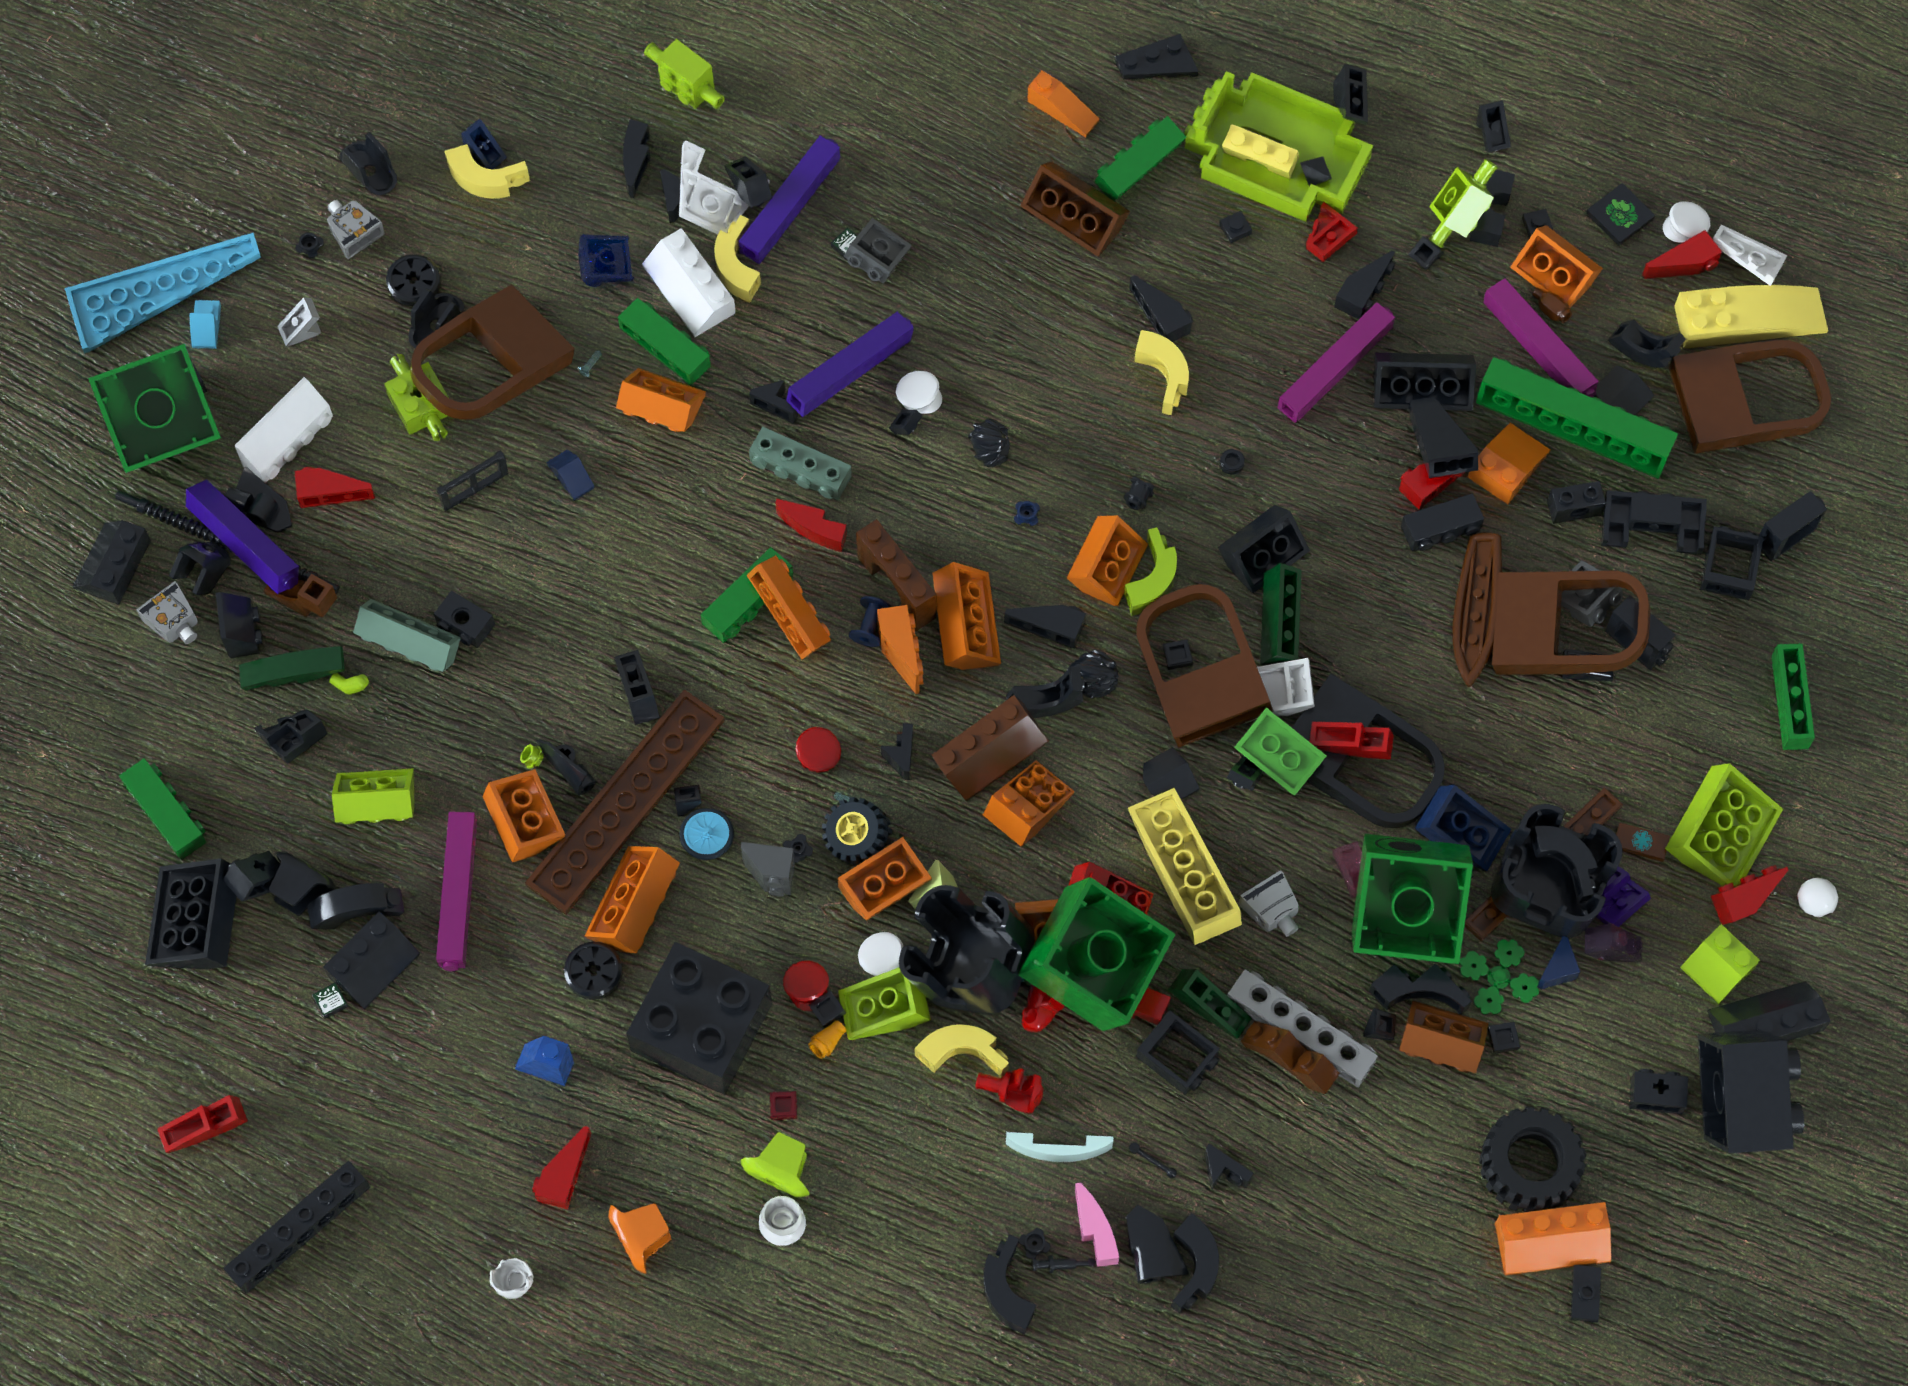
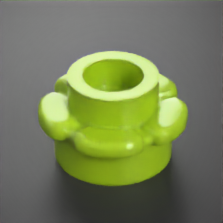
M531 744L527 745L521 753L520 761L528 769L539 766L544 757L543 753H541L542 748L539 745L537 747Z

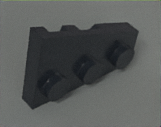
M1181 34L1115 56V63L1123 80L1152 79L1154 76L1177 78V75L1198 77L1199 74Z

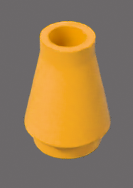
M835 1020L831 1025L811 1037V1041L808 1044L810 1050L821 1059L825 1056H830L842 1035L846 1032V1028L841 1022Z

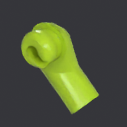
M336 673L331 676L329 683L345 694L351 695L363 691L368 686L369 680L364 674L346 679Z

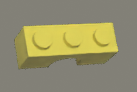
M1231 124L1222 145L1224 153L1244 161L1247 159L1256 161L1267 167L1268 171L1288 179L1291 178L1299 159L1298 150Z

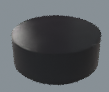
M1228 449L1222 453L1220 468L1224 473L1236 475L1243 470L1245 458L1239 450Z

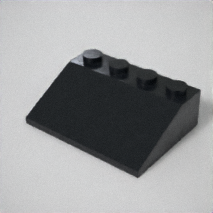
M219 858L160 866L145 961L146 966L188 969L227 967L237 896L225 884L223 878L227 874V868L231 863Z

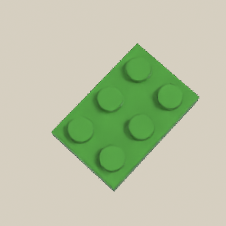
M1265 708L1234 747L1294 796L1327 757L1268 708Z

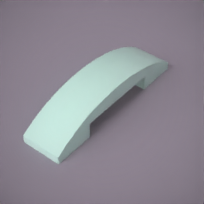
M1007 1132L1006 1145L1021 1154L1035 1159L1051 1162H1074L1090 1159L1111 1150L1113 1137L1087 1135L1086 1146L1033 1144V1133Z

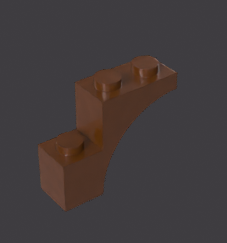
M313 574L310 575L307 581L298 580V584L293 588L279 594L275 593L268 585L264 589L266 595L306 618L311 611L323 618L337 599L333 586Z
M1254 1021L1240 1041L1246 1048L1254 1050L1284 1067L1310 1090L1326 1094L1340 1074L1323 1054L1305 1049L1294 1035L1286 1029Z

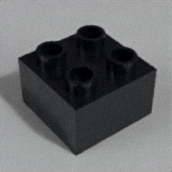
M674 942L626 1033L631 1052L726 1095L772 1006L770 985Z
M1763 1030L1697 1034L1704 1140L1727 1153L1794 1149L1793 1134H1802L1804 1131L1802 1105L1799 1101L1791 1102L1790 1080H1799L1801 1076V1061L1798 1049L1796 1047L1788 1048L1787 1040Z

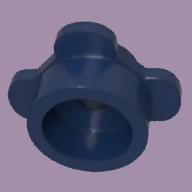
M1030 501L1016 503L1017 515L1014 517V522L1018 525L1022 523H1027L1031 526L1037 525V512L1040 510V506Z

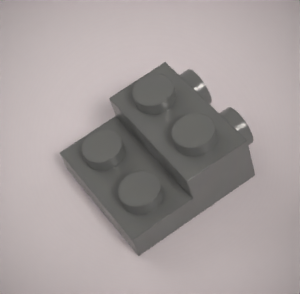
M872 218L850 244L844 257L847 258L848 263L852 267H860L867 272L871 280L880 281L884 284L912 245Z
M1581 560L1571 571L1600 570ZM1621 587L1562 591L1561 606L1570 610L1571 617L1592 627L1595 623L1599 624L1605 619L1606 611L1611 606L1616 607L1620 604L1623 598V591Z

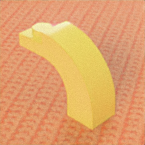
M467 144L444 151L453 178L464 190L473 195L491 199L505 198L510 196L509 187H518L530 181L525 161L501 169H486L474 161Z
M740 215L736 222L731 223L728 233L722 230L719 231L715 241V262L718 276L725 288L736 297L750 303L761 285L760 272L745 266L736 257L739 249V240L750 227L749 219Z
M1141 330L1134 362L1155 367L1163 373L1168 385L1163 401L1162 413L1172 415L1173 407L1179 406L1181 395H1187L1189 370L1186 359L1179 348L1169 339L1157 333Z
M950 1025L940 1028L926 1036L915 1047V1057L933 1073L947 1059L958 1054H970L978 1057L1001 1078L1009 1070L1008 1057L1000 1049H993L996 1046V1037L986 1030L971 1025Z

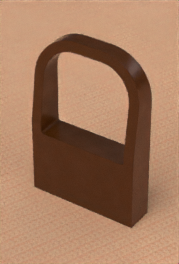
M511 284L461 313L424 338L413 352L410 374L415 387L437 410L452 418L471 420L487 415L570 365L575 348ZM470 332L513 377L479 400L457 402L446 397L428 379L422 370L421 364L432 353Z
M1790 340L1740 344L1678 355L1672 358L1668 367L1694 454L1809 433L1821 425L1831 405L1829 386L1819 359L1807 347ZM1778 356L1791 357L1804 364L1810 372L1819 400L1818 411L1807 418L1754 424L1735 364Z
M1621 571L1498 572L1497 613L1492 666L1496 675L1578 674L1616 671L1632 664L1645 650L1649 639L1650 601L1644 586L1634 576ZM1621 587L1630 590L1637 596L1639 600L1638 631L1634 641L1628 648L1612 655H1558L1562 591Z
M1191 585L1161 596L1145 607L1137 622V639L1178 748L1256 719L1265 708L1274 712L1230 598L1223 591L1210 585ZM1194 600H1209L1218 604L1228 617L1241 651L1240 654L1164 682L1149 643V631L1153 621L1163 612Z

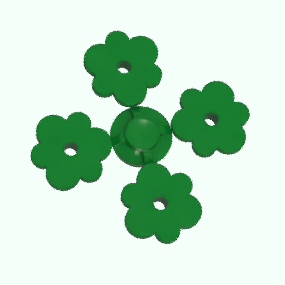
M1514 939L1509 942L1507 940H1500L1497 943V950L1494 956L1499 959L1501 966H1495L1489 970L1485 964L1487 961L1486 957L1479 956L1475 951H1469L1466 957L1460 959L1459 963L1462 966L1460 974L1463 977H1471L1472 980L1476 981L1480 976L1487 975L1490 987L1487 990L1480 988L1478 995L1473 1001L1477 1008H1481L1482 1014L1487 1015L1490 1012L1496 1015L1501 1012V1004L1504 1002V997L1499 995L1498 989L1505 988L1509 983L1511 989H1513L1512 996L1520 998L1524 1003L1531 1002L1532 998L1539 994V989L1537 988L1539 982L1536 977H1528L1527 974L1521 973L1518 978L1511 979V975L1506 969L1511 964L1518 966L1520 959L1525 954L1524 948L1518 946L1517 941Z

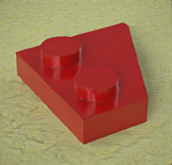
M1324 202L1321 204L1319 216L1313 224V231L1307 239L1306 249L1324 262L1358 233L1357 227Z

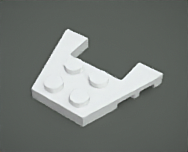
M685 141L682 145L679 217L717 235L720 230L727 233L731 223L736 222L749 205L740 198L736 190L698 173L705 149Z

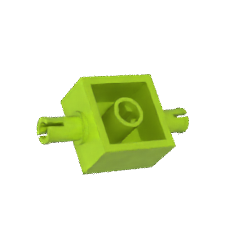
M675 39L664 51L653 42L646 47L644 55L658 64L661 86L665 90L675 93L685 105L689 104L694 109L704 100L715 109H718L723 104L725 96L714 89L712 65L678 39Z
M1484 159V162L1474 176L1459 167L1454 170L1429 206L1441 221L1433 235L1429 238L1435 245L1442 247L1452 231L1466 238L1476 228L1479 218L1490 208L1494 199L1485 185L1498 168L1494 163Z
M397 354L398 361L393 356L390 359V364L393 366L398 377L385 382L384 385L388 398L409 435L427 427L434 441L441 440L438 436L439 433L442 438H445L448 432L440 420L447 417V415L437 410L415 387L410 374V366L405 356ZM429 362L422 364L421 367L424 374L448 397Z

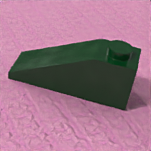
M1182 969L1168 989L1188 1008L1235 1039L1239 1038L1252 1019L1197 969Z

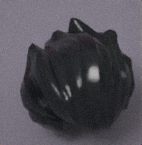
M988 418L982 423L973 424L974 430L968 435V438L972 442L976 453L974 458L982 461L986 467L991 468L1000 466L1005 461H1008L1010 444L1007 427L992 418Z
M1096 649L1084 653L1078 660L1069 665V667H1080L1081 676H1083L1085 682L1082 693L1090 699L1106 696L1118 686L1119 671L1116 667V661L1100 650Z

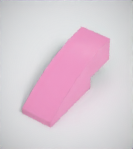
M1076 1183L1075 1195L1082 1242L1093 1241L1097 1267L1118 1264L1119 1254L1106 1216L1083 1184Z

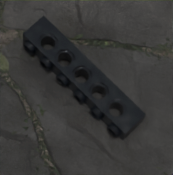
M347 1161L223 1269L246 1295L370 1188L368 1182L353 1164Z

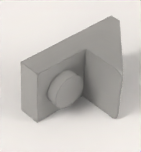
M303 297L277 326L286 346H292L321 333L317 323L320 317L312 298Z

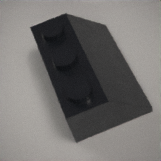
M1273 505L1218 547L1227 567L1251 593H1255L1263 587L1265 572L1280 563L1290 566L1310 551L1291 511L1277 505Z
M123 520L105 522L72 586L73 589L119 605L151 542L146 529Z
M378 912L323 968L327 976L334 983L336 982L346 994L365 1010L420 953L381 912Z

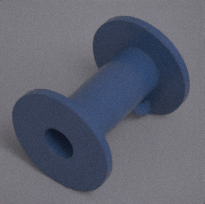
M864 596L861 597L860 604L866 608L860 630H851L849 637L860 645L878 647L881 641L874 635L878 624L877 609L889 608L891 605L882 599Z

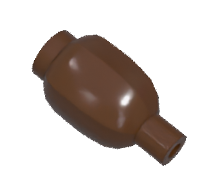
M1536 288L1533 291L1532 295L1539 300L1538 306L1547 317L1561 323H1565L1572 316V312L1569 310L1570 306L1560 296L1551 292L1544 293L1540 288Z

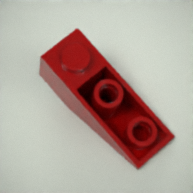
M1090 861L1074 867L1069 885L1091 877L1147 915L1154 893Z
M1773 865L1761 870L1763 874L1761 876L1755 877V874L1740 878L1741 884L1736 886L1731 882L1718 887L1719 892L1710 897L1721 924L1732 923L1755 914L1788 872V867L1777 869V866Z

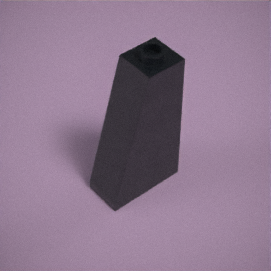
M1435 397L1410 400V421L1429 478L1477 471V448Z

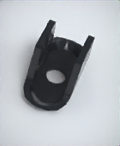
M370 132L365 135V141L353 142L347 145L339 154V159L372 194L384 195L396 186L397 175L392 167L387 150ZM364 167H375V174L367 176Z
M425 289L411 309V329L408 337L412 347L416 348L424 338L435 332L430 328L433 320L439 319L436 323L437 330L460 315L464 310L463 301L450 293L442 292L434 296L430 290Z
M212 542L190 543L178 549L179 553L169 577L172 579L187 578L198 562L202 566V570L192 592L195 595L210 594L225 569L231 564V557L218 544Z
M288 852L274 853L281 865L269 887V891L275 895L274 901L276 904L296 916H301L308 909L307 904L315 898L336 890V886L331 878Z

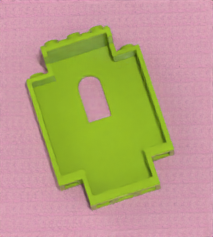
M1227 71L1222 79L1218 78L1214 82L1212 88H1207L1203 96L1204 103L1202 107L1198 106L1193 116L1194 122L1192 125L1188 124L1184 132L1186 136L1185 149L1203 156L1199 165L1202 168V179L1304 222L1307 221L1315 204L1321 205L1325 202L1338 213H1343L1371 158L1373 145L1350 136L1354 129V121L1344 119L1339 109L1254 73L1250 74L1248 80L1244 79L1239 90L1233 87L1235 75ZM1231 124L1251 130L1298 150L1299 159L1291 178L1288 179L1268 171L1267 167L1250 159L1244 161L1224 153L1222 145ZM1323 156L1332 179L1316 186L1311 184L1309 187L1300 163Z

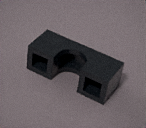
M1495 170L1485 184L1487 190L1494 197L1491 206L1495 204L1508 205L1515 177L1514 173ZM1489 208L1479 218L1476 228L1471 232L1469 241L1498 247L1506 215L1496 213Z

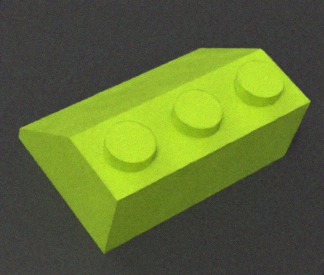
M414 768L337 773L332 791L335 823L353 824L357 821L376 823L383 819L404 821L408 818H413L415 808Z

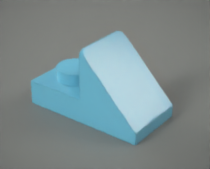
M195 300L194 313H190L189 316L192 348L217 349L221 312L220 301Z

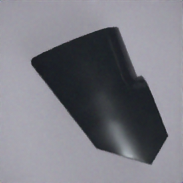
M244 467L236 488L230 487L225 497L251 522L277 533L292 527L287 501L250 469Z
M541 739L536 740L537 744L542 748V753L555 770L563 775L578 796L586 794L596 785L595 779L583 764L577 765L576 754L571 746L562 744L555 747L550 742Z
M1137 1204L1126 1216L1130 1253L1134 1259L1137 1282L1139 1284L1157 1282L1162 1277L1188 1275L1189 1272L1164 1220Z

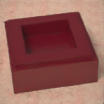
M796 1091L770 1092L771 1120L797 1119Z

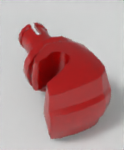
M1017 1069L1012 1072L1006 1071L1005 1076H1002V1078L983 1074L982 1072L978 1074L975 1089L998 1093L1000 1097L999 1102L1005 1103L1019 1112L1032 1114L1043 1098L1042 1078L1037 1074L1024 1076V1069Z

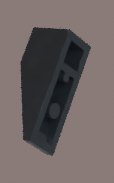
M1344 64L1333 82V100L1344 119L1364 125L1368 123L1367 70Z
M1135 275L1130 277L1129 289L1157 334L1174 342L1191 333L1193 318L1187 309L1184 310L1178 301Z
M1065 605L1006 609L1004 613L1005 624L1075 649L1086 619V613L1075 606L1067 607Z
M635 650L615 656V663L635 725L660 718L655 697L639 651Z

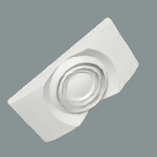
M1309 658L1257 667L1274 710L1273 713L1276 716H1290L1315 707Z

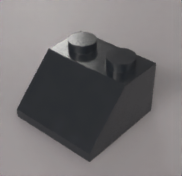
M217 592L216 600L220 635L229 658L260 654L259 645L263 644L261 629H257L256 623L260 621L258 606L254 607L251 598Z

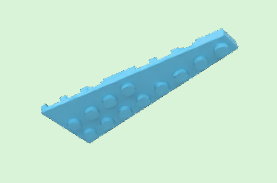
M254 233L65 288L83 352L88 353L261 258Z

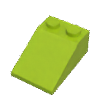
M899 967L838 991L841 1006L846 1012L843 1018L849 1040L905 1030L931 1020L926 996L901 973Z

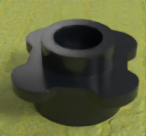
M306 232L299 238V244L296 245L295 249L298 253H305L310 258H315L318 255L317 251L324 245V240L321 237L317 238L313 233Z
M798 834L795 839L791 841L786 840L783 843V847L793 848L795 863L813 854V848L807 844L804 834Z
M1035 1228L1027 1235L1023 1234L1019 1238V1243L1024 1246L1028 1259L1036 1258V1255L1042 1252L1047 1253L1050 1250V1244L1046 1242L1044 1232L1040 1228ZM1032 1242H1037V1245L1033 1246Z

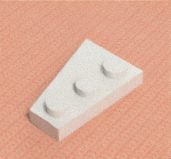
M1723 225L1719 227L1713 238V241L1722 252L1770 286L1787 255Z

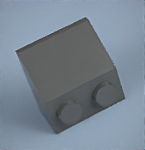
M742 842L743 864L763 890L769 892L770 895L778 897L784 896V894L791 895L795 870L793 848Z

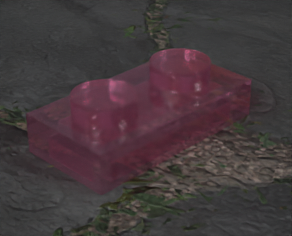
M1357 841L1333 849L1332 852L1352 899L1356 898L1362 856V851Z

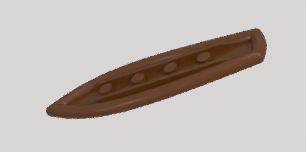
M1483 532L1469 537L1456 594L1452 626L1453 650L1459 673L1467 687H1471L1483 671L1494 644L1498 572H1502L1501 536L1496 533Z

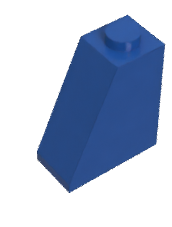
M546 1036L528 1042L523 1047L515 1070L565 1086L574 1064L569 1044Z

